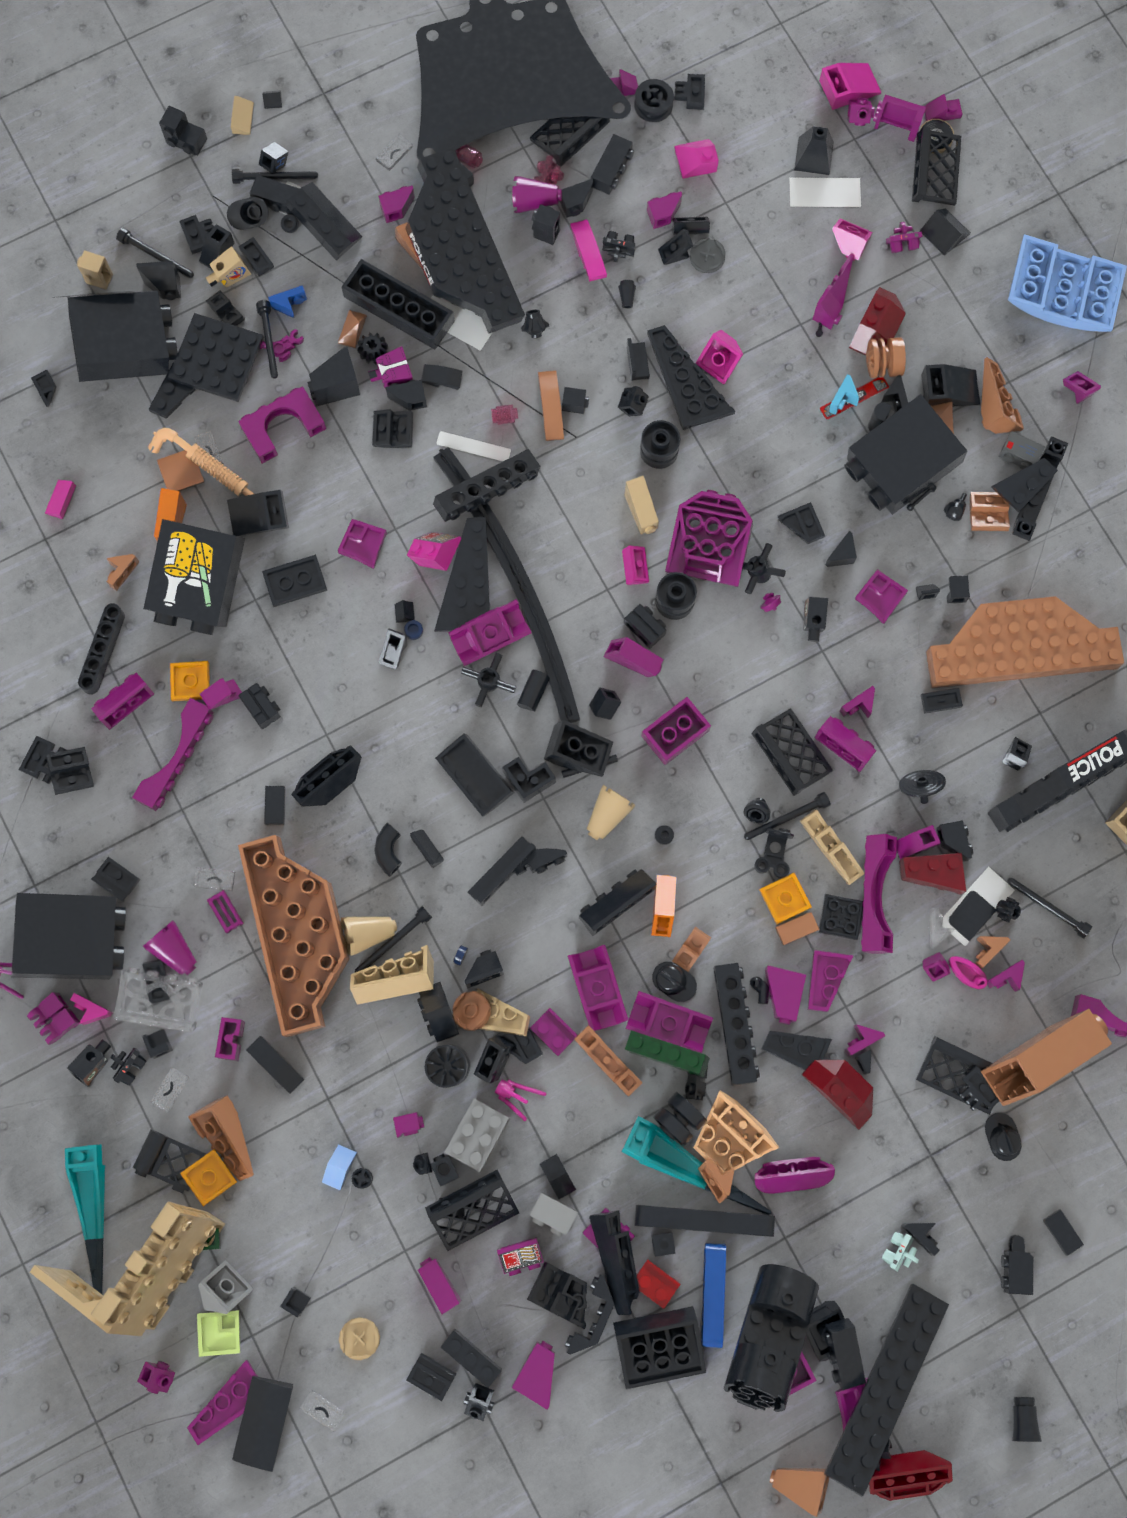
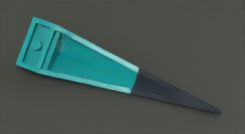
M638 1116L621 1152L638 1160L640 1164L712 1192L698 1170L703 1163L676 1141L669 1138L657 1125ZM731 1186L730 1195L727 1199L771 1215V1210L735 1186Z
M102 1144L65 1148V1169L81 1222L92 1285L95 1290L102 1294L105 1165L102 1164Z

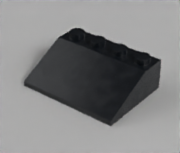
M693 1306L613 1322L626 1389L706 1373L698 1321Z

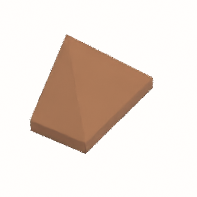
M349 310L338 344L356 348L367 317L366 314Z

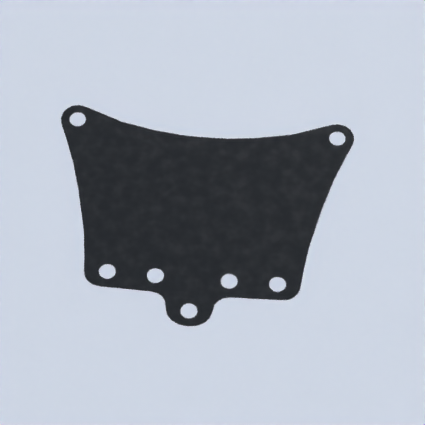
M469 0L470 9L465 15L423 26L416 33L421 70V121L417 146L418 160L424 157L423 151L426 148L434 149L435 153L452 147L454 150H457L461 146L491 133L538 120L582 116L623 119L630 114L631 104L609 78L581 34L566 0H530L516 4L507 3L505 0H491L487 4L481 3L480 0ZM549 2L557 5V10L553 13L545 9L546 4ZM521 10L524 16L521 20H514L512 12ZM464 22L471 23L472 30L470 32L461 31V24ZM431 30L439 34L438 38L434 41L427 39L426 36ZM620 102L625 106L622 113H615L612 107L615 103Z

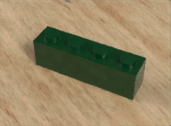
M632 1030L625 1050L629 1053L704 1077L710 1060L705 1054Z

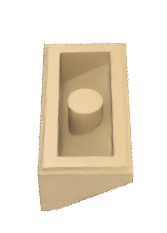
M234 96L231 130L233 134L250 135L254 102L239 96Z

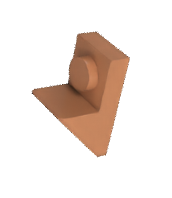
M129 554L107 558V561L116 570L109 574L106 582L117 591L138 565L139 560L137 557Z
M990 936L976 938L985 949L976 956L978 960L975 964L983 968L1010 939L1008 937Z
M710 1158L704 1161L698 1170L720 1204L730 1195L734 1169L721 1175L719 1167Z

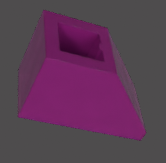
M412 185L408 187L403 186L392 192H384L378 196L386 223L404 218L415 198Z
M681 191L669 193L661 198L656 197L647 202V213L653 229L671 224L672 218H674L681 205Z
M931 825L898 839L896 851L901 860L903 857H910L934 848L941 842L934 826Z

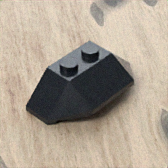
M351 745L329 753L300 778L295 791L291 795L301 807L327 805L356 780L362 756Z

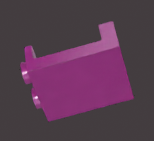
M885 94L883 101L879 100L873 119L876 122L874 129H878L880 122L910 131L908 140L914 142L926 107Z

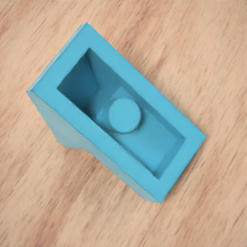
M846 375L830 405L829 412L836 415L839 409H843L846 402L855 406L858 405L859 396L850 375Z

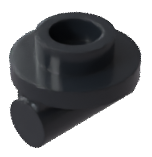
M428 1152L416 1155L414 1158L413 1167L419 1175L432 1173Z

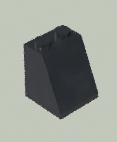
M348 347L342 348L309 374L311 381L307 382L312 400H316L318 406L360 395Z

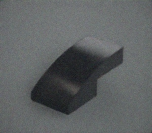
M221 290L206 300L207 304L222 322L237 326L245 320L243 315L232 305L231 301Z
M425 364L421 380L422 383L435 387L442 385L458 390L460 388L462 370Z
M161 960L144 962L142 965L150 1004L170 1000L164 962Z

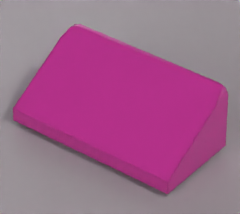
M67 480L57 481L45 514L63 519L76 488L74 482Z
M629 545L624 548L622 554L626 584L649 583L645 547Z

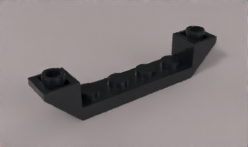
M1051 436L1040 460L1045 458L1057 469L1069 443ZM1053 477L1018 512L1013 526V535L1028 541L1031 540L1037 524L1035 522Z

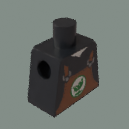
M809 597L805 601L803 630L808 631V641L819 642L820 632H823L826 628L828 598ZM812 619L817 620L818 624H814Z
M103 1039L95 1048L91 1044L87 1045L67 1069L76 1079L88 1087L108 1062L104 1055L111 1048V1045Z

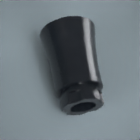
M1014 1397L1012 1441L1042 1442L1038 1426L1037 1408L1034 1406L1035 1398Z

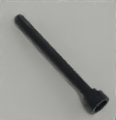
M232 169L233 184H240L244 180H255L257 175L269 179L318 178L316 171L275 172L272 174L270 172H243L240 169Z
M124 227L118 231L117 241L123 244L130 243L161 262L173 261L135 239L131 232ZM173 261L178 272L188 278L194 276L191 270Z
M260 300L256 303V309L262 318L270 374L273 379H276L278 371L269 321L271 304L267 300Z
M822 792L814 798V801L745 833L744 838L750 840L765 833L767 829H773L817 807L824 809L831 805L827 794Z
M1014 878L1007 880L1010 886L1075 928L1074 931L1081 938L1084 939L1092 929V925L1087 922H1078Z
M421 906L415 914L416 917L355 969V973L369 968L417 925L424 922L427 923L432 916Z

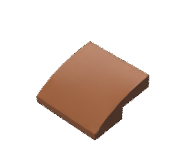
M185 450L157 460L167 489L181 491L205 482L198 464L196 465L195 462L186 457L187 451Z
M970 492L971 531H1009V503L997 492Z

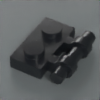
M36 736L18 770L38 779L42 772L45 774L42 781L50 784L49 768L44 766L47 762L46 754L55 753L53 752L55 744ZM59 747L57 752L66 751V749Z

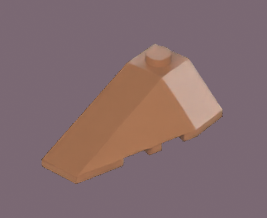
M986 357L984 359L982 388V424L985 429H989L995 434L1022 431L1024 427L1018 409H1013L1010 402L1013 398L1004 387L1006 382L996 362Z
M228 1095L213 1101L188 1116L202 1139L204 1137L207 1138L212 1144L211 1149H215L216 1152L221 1154L224 1158V1164L239 1181L254 1175L238 1113Z

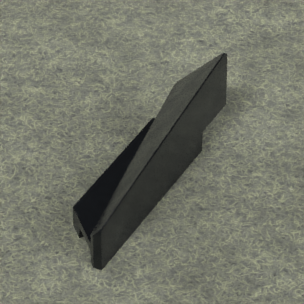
M619 1210L590 1215L589 1219L618 1315H631V1304L634 1299L638 1298L640 1290L629 1231H621Z

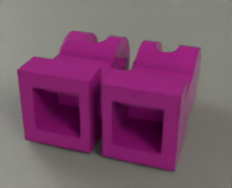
M56 992L48 995L27 1015L30 1021L39 1017L33 1024L35 1028L45 1025L52 1018V1022L45 1025L39 1032L41 1036L51 1032L45 1039L48 1045L55 1043L64 1034L80 1024L79 1019L71 1009H67L69 1006L61 995Z

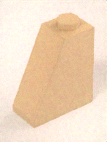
M644 476L626 481L625 498L640 534L655 532L659 521Z

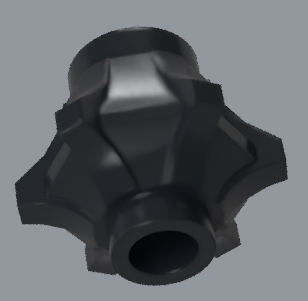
M529 310L526 312L525 322L521 327V331L530 334L531 338H539L542 336V332L549 327V323L543 319L540 310Z

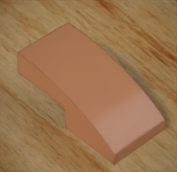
M695 927L672 962L689 972L711 937Z

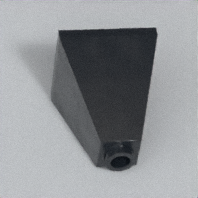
M813 126L799 136L794 171L830 174L834 141L828 128Z

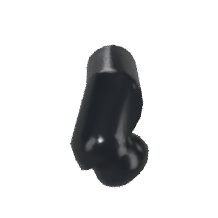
M760 977L751 978V987L759 993L758 1004H768L769 986Z

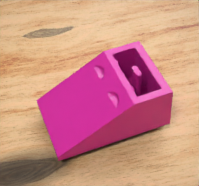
M837 63L822 68L819 81L832 110L849 105V100L857 101L858 98L868 99L881 94V90L868 63Z

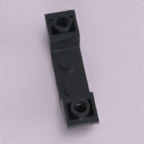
M602 1274L598 1278L594 1277L590 1288L593 1289V1295L606 1302L605 1304L601 1303L596 1314L599 1315L597 1323L593 1322L588 1334L591 1335L590 1338L574 1332L573 1336H568L565 1347H567L566 1353L570 1355L598 1344L613 1310L614 1302L605 1277Z

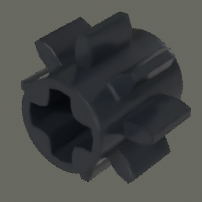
M1007 897L1006 901L1000 900L996 906L997 917L1010 923L1011 919L1016 920L1021 913L1020 903L1010 897Z

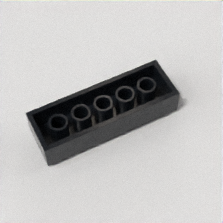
M363 259L358 262L341 287L344 298L434 350L455 322L452 310Z

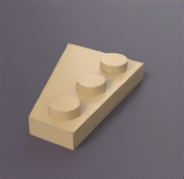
M477 988V992L485 995L491 1006L490 1018L480 1030L527 1036L530 1021L529 1015Z

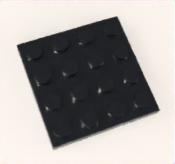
M194 313L168 378L171 381L239 402L264 336Z

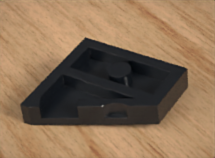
M811 502L778 515V520L807 544L825 537Z
M529 1027L527 1036L501 1032L495 1035L511 1042L514 1046L510 1054L517 1057L524 1064H528L543 1055Z

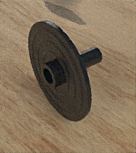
M920 770L909 773L899 782L901 792L908 796L920 797L922 804H927L929 802L928 796L940 792L946 785L944 775L932 770Z

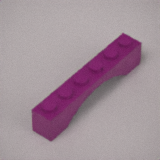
M192 698L189 699L181 713L182 735L174 756L163 769L141 781L132 796L135 801L154 811L163 806L165 802L164 797L168 791L170 792L175 785L174 780L177 775L183 772L186 759L192 756L194 752L193 747L197 741L199 742L202 739L204 728L213 720L214 712L209 710L206 705Z
M888 834L866 835L861 945L863 952L871 954L893 953V932L887 924L882 907L883 883L886 873L896 857L897 837Z
M1082 994L1075 996L1071 1016L1090 1009L1092 1014H1096L1103 1019L1108 1030L1114 1031V1035L1126 1038L1127 1023L1113 1015L1101 1000Z

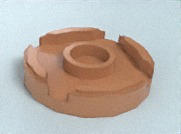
M477 991L462 993L453 1004V1019L459 1027L467 1031L478 1030L490 1018V1002L485 995Z

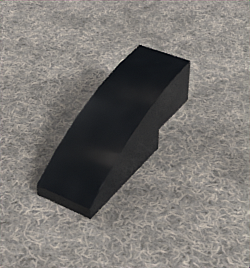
M259 1036L246 1049L289 1094L305 1080L264 1037Z

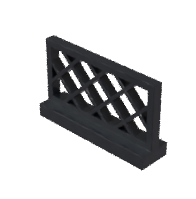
M584 116L549 119L530 136V141L553 157L556 164L562 167L610 122V118ZM575 122H585L583 126L575 128ZM562 123H572V128L562 129ZM552 124H560V129L550 130V126ZM572 133L571 137L562 139V134ZM560 134V139L550 140V135ZM540 135H547V140L540 141L537 138ZM560 144V147L555 151L550 149V145Z
M923 126L917 133L912 202L919 203L920 200L953 206L957 204L962 136L931 131L930 127ZM931 137H936L940 144L935 147L931 142ZM946 141H956V147L952 150ZM941 145L948 152L944 157L937 150ZM932 152L939 159L935 164L929 158ZM949 155L954 159V165L951 167L945 160ZM940 162L947 169L942 174L936 167ZM931 169L938 176L933 181L928 176V171ZM947 172L953 177V182L950 184L944 178ZM938 179L946 186L941 191L934 184ZM931 186L937 194L935 196L926 195L928 187ZM948 189L952 194V199H946L942 192Z
M791 708L765 724L759 725L751 733L793 796L834 771ZM785 716H790L793 721L792 726L782 724ZM770 725L778 727L777 736L770 734L766 728ZM781 728L791 730L790 739L780 737ZM794 731L803 735V742L793 740ZM779 740L789 743L788 751L779 748ZM792 744L802 746L801 754L791 752ZM805 747L811 748L814 751L813 758L804 756ZM790 756L800 759L798 767L790 764ZM803 760L813 762L811 770L801 768ZM816 763L822 764L827 771L823 773L815 772ZM801 772L810 774L809 782L803 783L800 778Z
M934 1036L931 1042L932 1045L916 1080L965 1103L964 1101L967 1098L961 1099L959 1097V1089L968 1085L965 1083L957 1086L954 1075L962 1072L966 1075L967 1071L971 1070L974 1066H978L983 1070L993 1063ZM934 1050L942 1052L944 1061L936 1064L933 1063L932 1054ZM957 1059L961 1062L963 1069L952 1073L948 1062ZM946 1063L950 1074L939 1077L935 1067ZM933 1068L936 1079L931 1081L923 1079L922 1076L925 1070ZM951 1077L955 1087L946 1090L942 1087L940 1080ZM979 1106L977 1108L978 1110L989 1115L992 1111V1109H989L988 1107L987 1109L982 1106Z
M498 1169L425 1207L428 1218L435 1227L447 1252L519 1214V1210ZM502 1187L503 1194L501 1198L492 1196L495 1190ZM480 1198L486 1199L483 1208L474 1206L475 1201ZM490 1200L499 1202L496 1211L487 1209ZM503 1204L511 1205L513 1208L507 1213L500 1212ZM461 1208L468 1209L465 1217L457 1216V1210ZM472 1210L481 1212L478 1220L469 1218ZM485 1213L494 1215L492 1221L488 1223L482 1221ZM442 1218H449L447 1227L438 1225L437 1221ZM453 1220L463 1222L460 1230L451 1228ZM467 1223L476 1225L473 1231H464ZM449 1232L458 1234L456 1240L450 1243L447 1242L446 1238Z

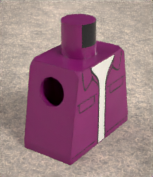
M402 346L376 358L378 369L368 371L370 381L382 380L384 388L394 383L403 384L413 380Z

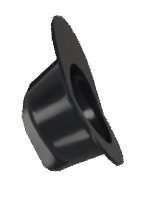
M257 197L237 200L227 210V219L230 225L238 230L259 227L267 221L269 215L266 203Z
M663 962L656 966L653 971L652 980L655 987L677 1002H685L695 995L697 990L695 978L679 965L673 962Z
M995 1113L989 1116L985 1123V1133L993 1155L1002 1161L1015 1159L1020 1154L1022 1148L1021 1138L1015 1122L1009 1115L1004 1113Z

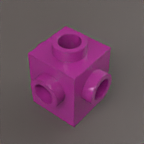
M858 98L857 101L849 100L848 122L855 123L857 126H865V123L870 124L871 118H874L875 107H872L871 102L866 98Z
M145 1361L137 1382L146 1387V1390L151 1393L158 1394L159 1391L168 1393L173 1383L175 1372L169 1369L170 1365L165 1362L158 1361L155 1364Z

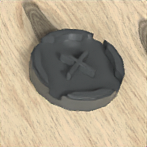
M703 238L693 244L694 246L690 251V261L696 270L702 273H713L723 266L726 252L719 241Z

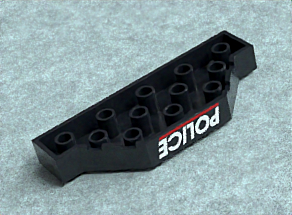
M452 147L420 158L417 168L424 184L405 229L433 295L440 299H446L451 304L464 310L468 309L474 312L475 315L480 316L488 334L521 322L525 313L454 148Z
M1127 730L1119 732L1046 775L1045 779L1041 778L1025 788L1022 793L1020 791L996 805L988 812V815L998 831L1006 830V832L1013 830L1022 822L1025 823L1032 819L1038 812L1040 814L1054 804L1060 803L1068 796L1079 792L1087 785L1093 784L1101 777H1105L1115 769L1127 764Z

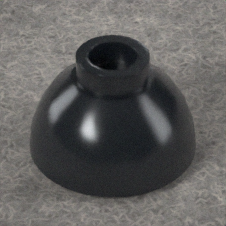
M756 798L750 801L744 808V816L753 823L761 824L770 819V808L763 798Z

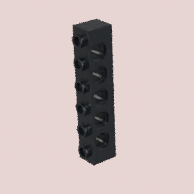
M527 449L436 495L433 505L444 522L450 519L453 521L466 511L471 512L480 504H487L493 497L497 495L500 497L511 488L516 489L523 482L535 479L541 466L531 451Z
M738 963L714 966L713 970L731 1085L755 1083L757 1078L760 1077L758 1065L755 1066L754 1058L757 1056L755 1046L751 1045L750 1039L753 1038L752 1026H748L747 1018H750L749 1007L745 1006L744 1001L747 998L746 987H742L741 979H744L743 968L739 967ZM726 980H733L736 983L735 989H728L726 987ZM730 999L738 1001V1009L730 1008ZM733 1019L741 1020L742 1027L740 1029H735L732 1026ZM737 1038H741L745 1041V1047L743 1049H739L735 1046V1040ZM740 1058H745L748 1061L746 1069L739 1067L738 1061Z

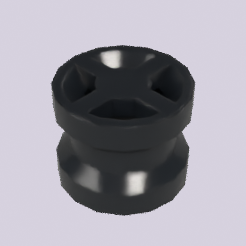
M359 1168L352 1174V1184L359 1189L367 1188L373 1181V1175L370 1170Z

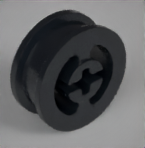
M649 79L642 82L635 92L634 108L638 116L648 122H660L666 119L671 114L673 108V90L668 83L660 79Z

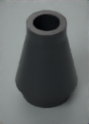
M622 280L618 286L622 308H632L636 285H634L633 280Z

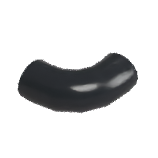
M386 823L376 837L374 852L378 865L390 877L402 864L394 853V844L401 835L389 823Z

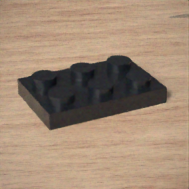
M316 554L262 571L273 607L328 591Z

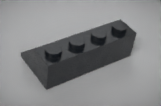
M313 182L301 187L287 200V208L336 261L363 237Z
M636 869L626 876L627 880L623 883L618 881L611 887V892L607 895L605 892L595 899L597 901L592 906L588 904L580 910L579 919L592 936L655 890L656 882L644 870L640 869L638 872Z

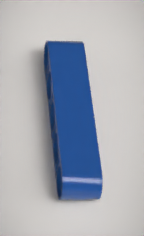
M705 1243L702 1347L723 1348L726 1244Z

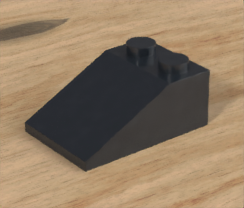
M562 720L553 727L544 760L560 767L603 777L613 741Z

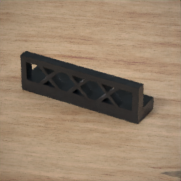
M521 836L467 893L478 904L483 906L536 851V846L533 843L530 844Z

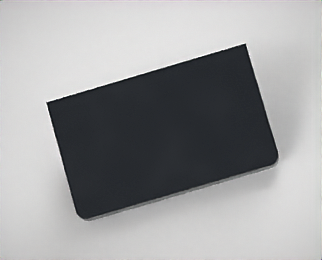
M627 338L631 381L649 379L650 374L645 342L632 343L631 338Z

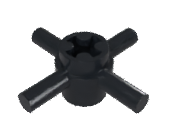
M769 543L765 544L760 556L752 557L748 563L744 562L743 570H747L751 577L745 589L747 594H752L756 583L767 582L771 575L784 577L786 571L783 569L770 567L767 558L773 546Z
M495 653L490 668H484L480 673L466 667L462 668L461 674L477 679L478 685L481 688L475 705L478 707H482L487 693L497 688L511 693L516 691L517 686L500 680L497 669L503 655ZM489 676L493 677L492 683L483 682V679H488Z

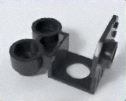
M779 828V830L767 829L768 837L764 856L756 860L754 868L761 874L773 868L775 876L778 878L786 877L790 868L786 862H783L787 839H793L794 834H791L790 830ZM773 842L779 843L781 846L780 852L773 853L770 850V844ZM764 863L765 869H760L758 864ZM782 867L784 873L780 874L777 869Z

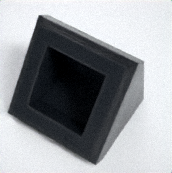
M281 90L262 93L265 109L282 108Z
M402 600L394 604L396 623L415 620L413 602Z

